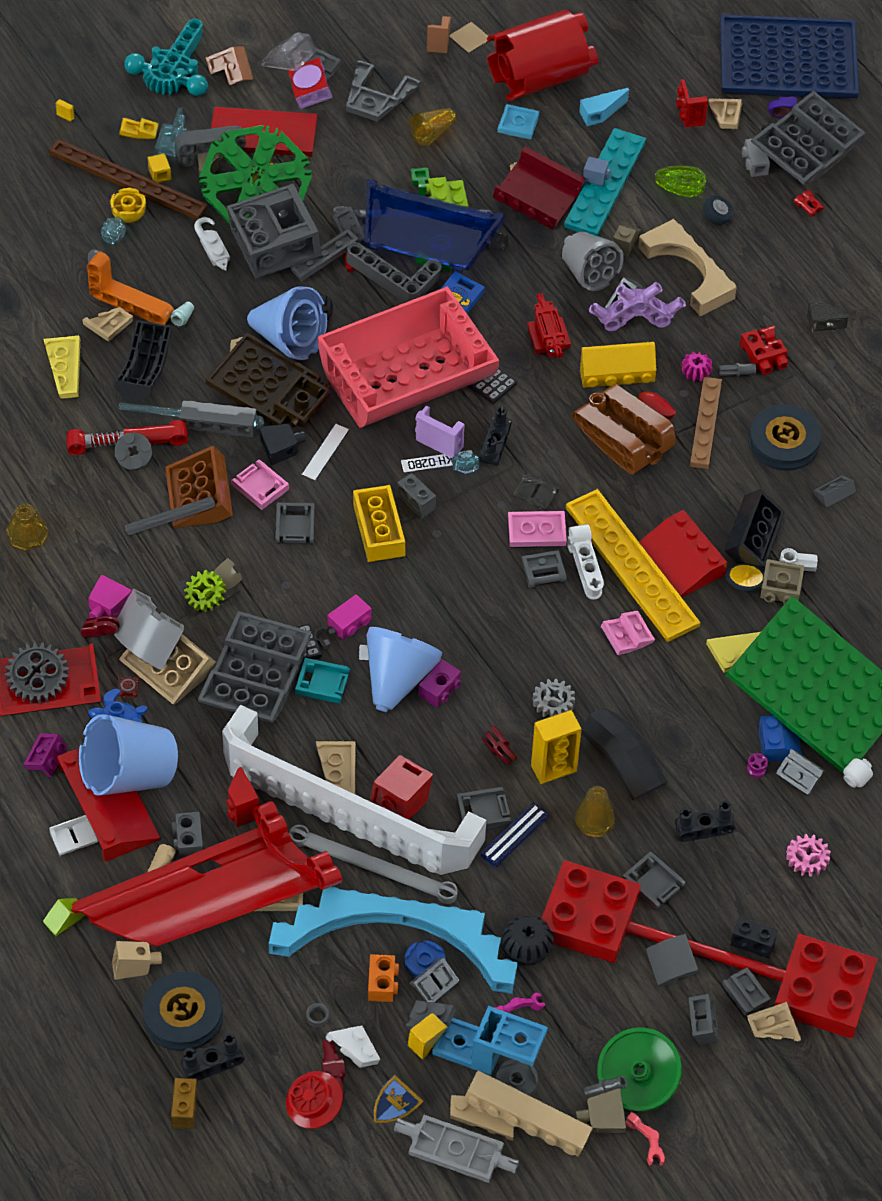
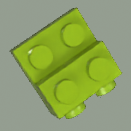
M446 177L428 179L426 194L430 195L428 197V205L432 207L433 212L468 211L463 180L446 181Z

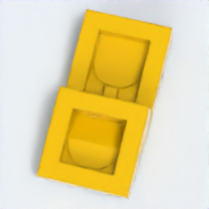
M123 117L119 135L152 139L156 137L158 123L143 118L141 122H137Z

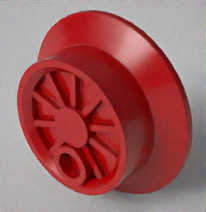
M312 1071L300 1076L293 1082L287 1093L286 1109L288 1115L297 1125L303 1128L316 1129L327 1125L340 1111L343 1101L341 1086L332 1075L322 1071Z

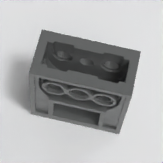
M294 184L227 206L231 231L255 279L322 256L319 232ZM294 222L298 223L295 226L282 229V227Z

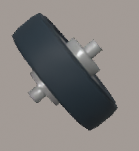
M711 195L703 204L705 215L716 224H727L734 215L730 202L720 195Z

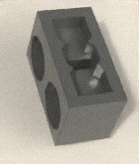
M413 473L397 482V496L421 519L436 510V495Z
M200 812L175 814L176 822H172L173 834H177V839H174V849L179 851V859L202 851Z
M709 994L689 997L694 1039L699 1045L719 1042L715 1002Z

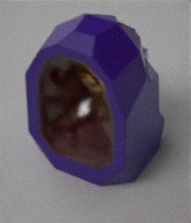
M793 96L780 97L777 100L771 101L769 103L770 114L777 118H783L797 104V98Z

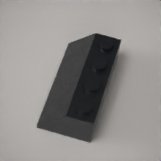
M761 489L744 495L724 551L737 563L765 568L785 511Z

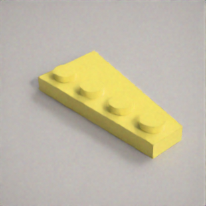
M69 336L43 339L60 399L78 397L80 337Z
M761 632L707 639L706 644L723 673L728 672Z

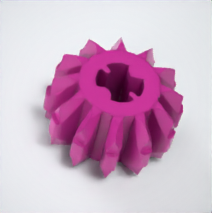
M692 351L691 355L686 354L685 359L682 361V373L686 375L687 379L692 378L693 382L696 379L702 382L703 378L709 377V374L712 372V361L707 357V354L701 355V352L695 354Z

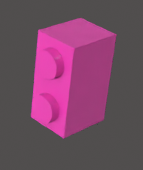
M356 594L327 615V626L334 627L335 634L344 640L371 621L372 608Z

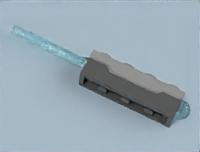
M183 401L182 408L178 409L119 403L120 410L179 416V420L184 421L187 425V430L253 438L255 426L256 429H260L264 425V419L259 415L256 416V409L249 407L244 408L195 401Z

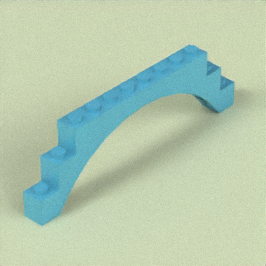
M336 887L323 890L319 908L309 904L298 905L294 925L285 922H274L269 940V954L290 957L311 940L332 930L355 924L376 922L402 924L425 930L446 940L462 951L480 970L492 991L513 994L517 972V962L509 959H498L501 938L491 934L482 935L485 913H480L477 910H462L458 907H444L435 903H420L416 900H401L397 897H383L374 893L365 894L356 890H340Z

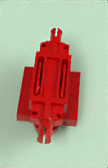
M539 293L536 295L539 303L534 305L536 321L527 322V329L535 354L547 353L550 358H559V356L561 358L563 357L562 350L571 348L563 317H559L557 308L553 306V303L545 301L544 294L541 293L540 296Z

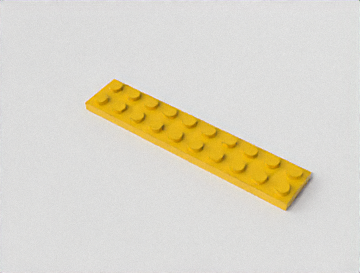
M598 489L566 503V510L578 525H589L592 537L591 543L667 642L700 627L698 618Z

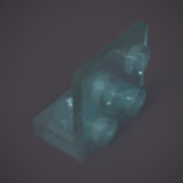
M178 108L173 125L163 123L155 146V153H165V155L169 156L176 155V136L181 132H186V127H183L185 115H183L182 108Z

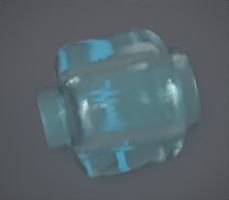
M119 217L106 219L100 230L102 239L109 244L119 243L126 232V226L123 224L124 221Z

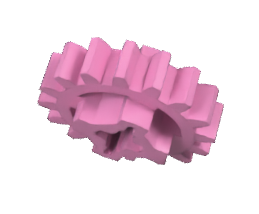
M805 834L803 839L797 836L796 841L791 840L790 846L787 847L786 860H789V867L795 866L794 872L801 870V875H804L805 872H808L809 876H812L813 872L819 875L821 869L825 871L826 866L829 865L831 852L827 850L828 844L822 845L823 839L820 838L817 841L815 840V835L808 838V835Z

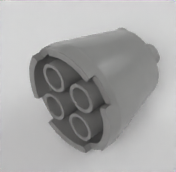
M578 232L565 238L562 259L584 288L590 291L602 290L610 285L609 281L616 273H620L624 255L623 251L613 241L586 232Z

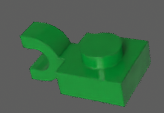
M428 168L411 169L412 185L418 186L419 198H425L426 184H428V179H430Z

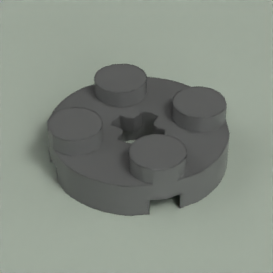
M126 433L115 445V457L125 469H140L150 462L152 447L144 435ZM137 447L136 450L139 453L130 456L129 448Z
M511 1059L500 1066L496 1080L531 1096L536 1092L538 1074L534 1066ZM517 1076L518 1079L522 1078L520 1083L512 1082L513 1077Z

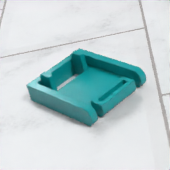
M305 658L295 688V695L341 703L350 668ZM306 672L313 673L310 685L309 681H304Z

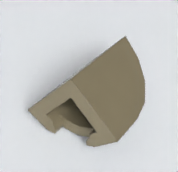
M229 558L214 570L226 584L223 587L225 590L231 589L242 580L241 573H236L233 569L235 564Z

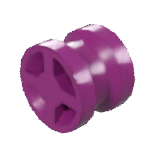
M754 753L749 757L747 773L751 777L761 778L766 774L768 764L766 756Z

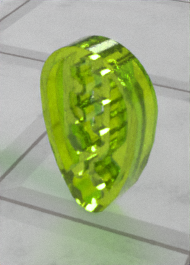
M669 166L657 170L655 181L662 188L672 193L693 197L704 191L706 176L696 167Z

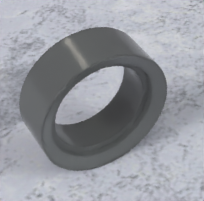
M321 1003L312 1004L306 1011V1020L313 1027H322L329 1020V1010ZM315 1010H321L326 1016L322 1021H314L310 1018V1014Z

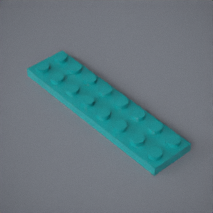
M613 129L598 158L609 161L610 177L608 180L605 179L603 186L590 182L585 183L564 223V228L576 232H586L595 236L599 235L646 144L645 137L620 129Z

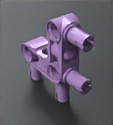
M654 282V284L646 289L634 290L622 284L616 289V294L621 296L620 299L607 308L594 303V306H590L589 312L599 318L607 331L619 329L628 320L638 315L647 318L650 323L657 327H666L671 323L670 319L673 318L674 313L685 307L686 304L681 297H677V299L669 304H665L654 297L662 292V287L657 282Z

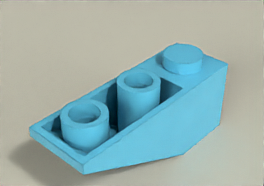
M629 88L580 100L579 112L586 125L590 126L604 122L627 103Z

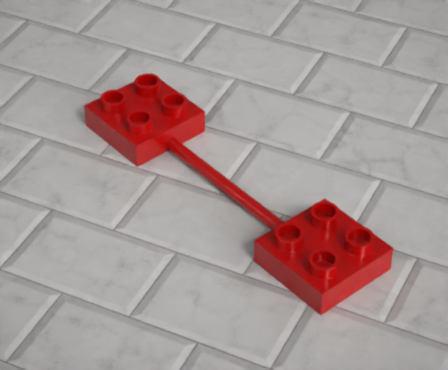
M566 860L562 863L541 918L551 928L554 937L553 944L612 963L616 962L626 933L657 943L676 937V935L631 921L640 897L641 884ZM798 933L787 969L784 970L688 939L692 953L740 969L748 967L752 973L781 981L782 984L775 1006L787 1002L794 1021L853 1039L878 958Z

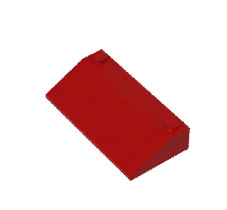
M89 644L87 647L59 650V654H64V660H67L68 665L66 667H69V673H67L69 680L65 681L66 687H60L62 690L61 694L55 692V699L49 696V702H46L43 698L41 699V704L38 703L37 699H34V702L31 704L30 698L23 702L22 695L16 698V691L11 693V686H7L6 682L8 679L5 677V673H7L5 667L10 665L8 659L14 658H1L0 716L101 702L93 644ZM35 658L32 662L37 663L41 659ZM51 669L46 673L53 674L55 670ZM22 672L19 676L24 677L28 673ZM38 683L34 687L40 688L43 684Z
M79 749L57 756L58 769L60 772L64 771L101 845L104 862L161 840L137 791L95 795L91 789L86 788L82 780L79 767Z

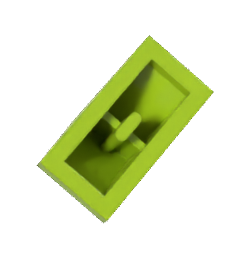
M76 898L58 899L43 920V923L55 936L86 916L82 913L75 914L71 911L72 903L78 901Z

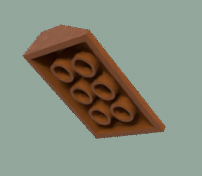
M214 446L165 467L171 509L207 497H212L215 502V507L172 521L174 528L217 523L233 516L225 457Z

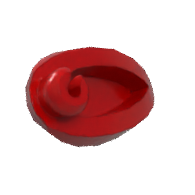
M648 391L639 394L638 399L665 418L670 419L674 417L676 411L660 395Z

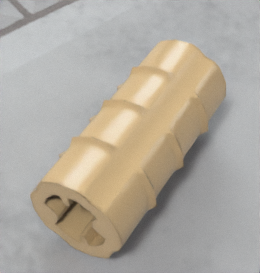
M166 844L159 845L148 872L172 863L175 849Z

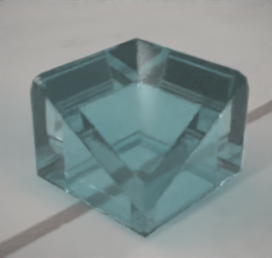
M464 451L453 456V469L468 474L479 468V456Z

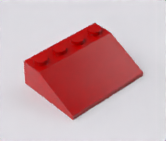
M684 510L668 517L639 541L640 545L681 598L725 575L727 561Z

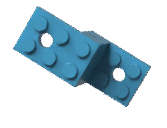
M488 1006L479 1027L452 1018L449 1027L446 1029V1035H441L435 1043L432 1054L488 1075L492 1074L500 1055L533 1066L547 1034L548 1027ZM523 1036L526 1038V1041L518 1043L515 1041V1038ZM461 1038L465 1041V1044L458 1046L454 1043V1040Z

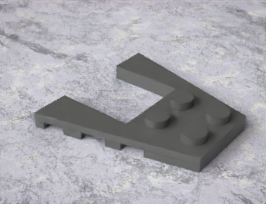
M358 60L346 105L347 112L378 122L421 86L420 80L405 76L392 96L363 87L374 71V65Z

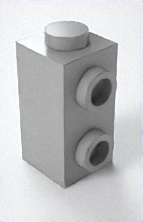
M745 139V146L742 147V156L746 157V169L750 171L751 177L768 175L770 166L768 155L755 146L751 139Z

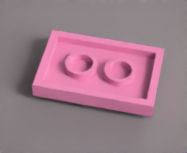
M564 511L508 512L510 547L566 546Z

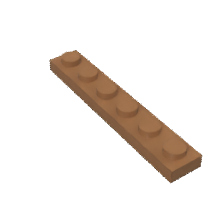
M704 377L690 467L709 468L722 379Z

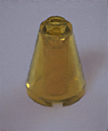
M450 108L415 113L409 119V126L411 125L412 131H410L411 136L419 145L429 146L455 123L456 114Z
M593 786L589 789L575 813V824L582 830L581 832L596 837L610 831L615 823V815L607 790L601 786Z

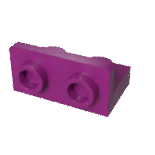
M40 733L23 765L28 770H43L48 777H52L58 766L57 756L65 753L67 745L59 734Z

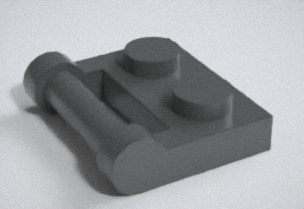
M559 550L522 556L521 561L529 588L544 583L567 581ZM558 571V574L535 578L533 576L535 574Z

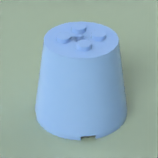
M105 714L93 717L87 724L83 732L86 735L84 745H80L79 767L86 788L91 789L94 792L93 794L110 795L162 788L167 786L173 779L177 768L178 749L176 740L168 729Z

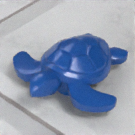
M112 689L104 696L105 708H92L88 710V714L91 718L105 714L142 723L141 715L147 712V707L139 706L135 709L128 703L115 702L116 698L120 695V690Z

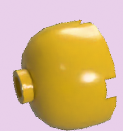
M120 189L119 193L113 194L110 200L112 214L123 223L138 221L146 210L145 196H142L137 189Z

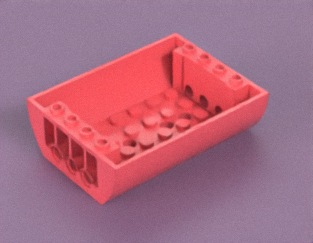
M448 287L318 336L319 352L326 378L359 428L489 378L496 374L499 366V359ZM442 360L444 363L440 364L436 361ZM421 367H428L429 369L424 370V369H420V368H421ZM394 379L396 380V382L391 383L388 382V380ZM372 386H379L380 388L374 389Z

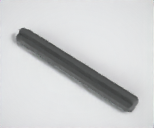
M207 497L126 524L125 530L128 535H132L215 507V502L212 497Z

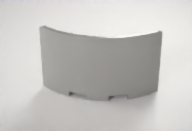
M133 588L117 617L120 626L114 635L132 653L161 670L182 635L184 625L163 612L157 613L155 611L157 607L152 602L151 597Z

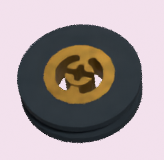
M774 405L762 410L754 418L751 425L749 444L754 456L764 465L782 471L797 470L811 463L816 457L819 450L821 430L816 419L806 410L793 405Z
M177 972L162 977L150 987L143 1001V1017L146 1030L157 1044L170 1050L184 1051L187 1048L197 1049L204 1046L216 1036L223 1021L222 1000L218 989L210 980L196 973Z

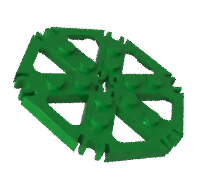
M265 125L226 131L220 135L223 142H218L214 139V145L211 143L199 177V184L207 186L201 189L203 197L229 224L227 208L216 198V194L241 190L238 202L278 189L279 187L276 183L300 179L302 184L299 195L302 201H304L312 178V170H305L304 167L310 166V161L282 131L277 136V128L274 133H269V126L263 132ZM253 134L259 137L253 159L236 144L235 139L237 137ZM278 143H283L296 157L291 162L270 165ZM221 154L236 171L217 175L212 174L210 168L214 156ZM257 170H259V171H258V178H260V179H257V180L255 181L254 185H253V177H252V176H255V174L257 173Z

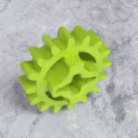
M204 570L203 574L198 571L196 578L191 576L192 582H186L189 588L184 589L188 594L185 596V599L189 601L188 604L197 611L201 609L203 612H206L207 608L212 611L213 605L219 607L218 601L224 600L221 595L226 593V590L223 588L226 584L222 581V578L214 571L209 573L207 570Z

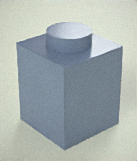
M588 157L583 177L586 178L585 181L603 186L605 179L608 180L611 169H608L609 161Z

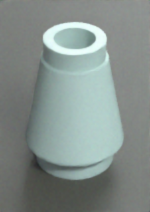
M186 302L175 309L171 314L173 324L176 326L185 325L194 310V305L191 302Z

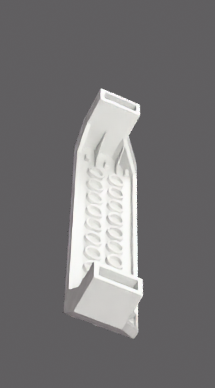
M242 705L238 707L222 731L223 753L230 775L233 778L237 769L242 767L253 788L261 789L271 797L280 798L288 805L299 807L307 814H313L324 822H330L341 830H347L360 839H366L377 847L389 850L396 856L400 855L413 864L425 867L432 873L436 872L443 875L467 869L485 841L486 819L471 812L466 814L455 833L427 829L251 746L258 736V713Z

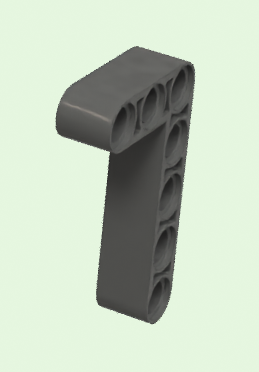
M351 243L347 249L346 261L350 266L405 303L424 296L440 279L442 265L437 260H429L409 278L359 243Z

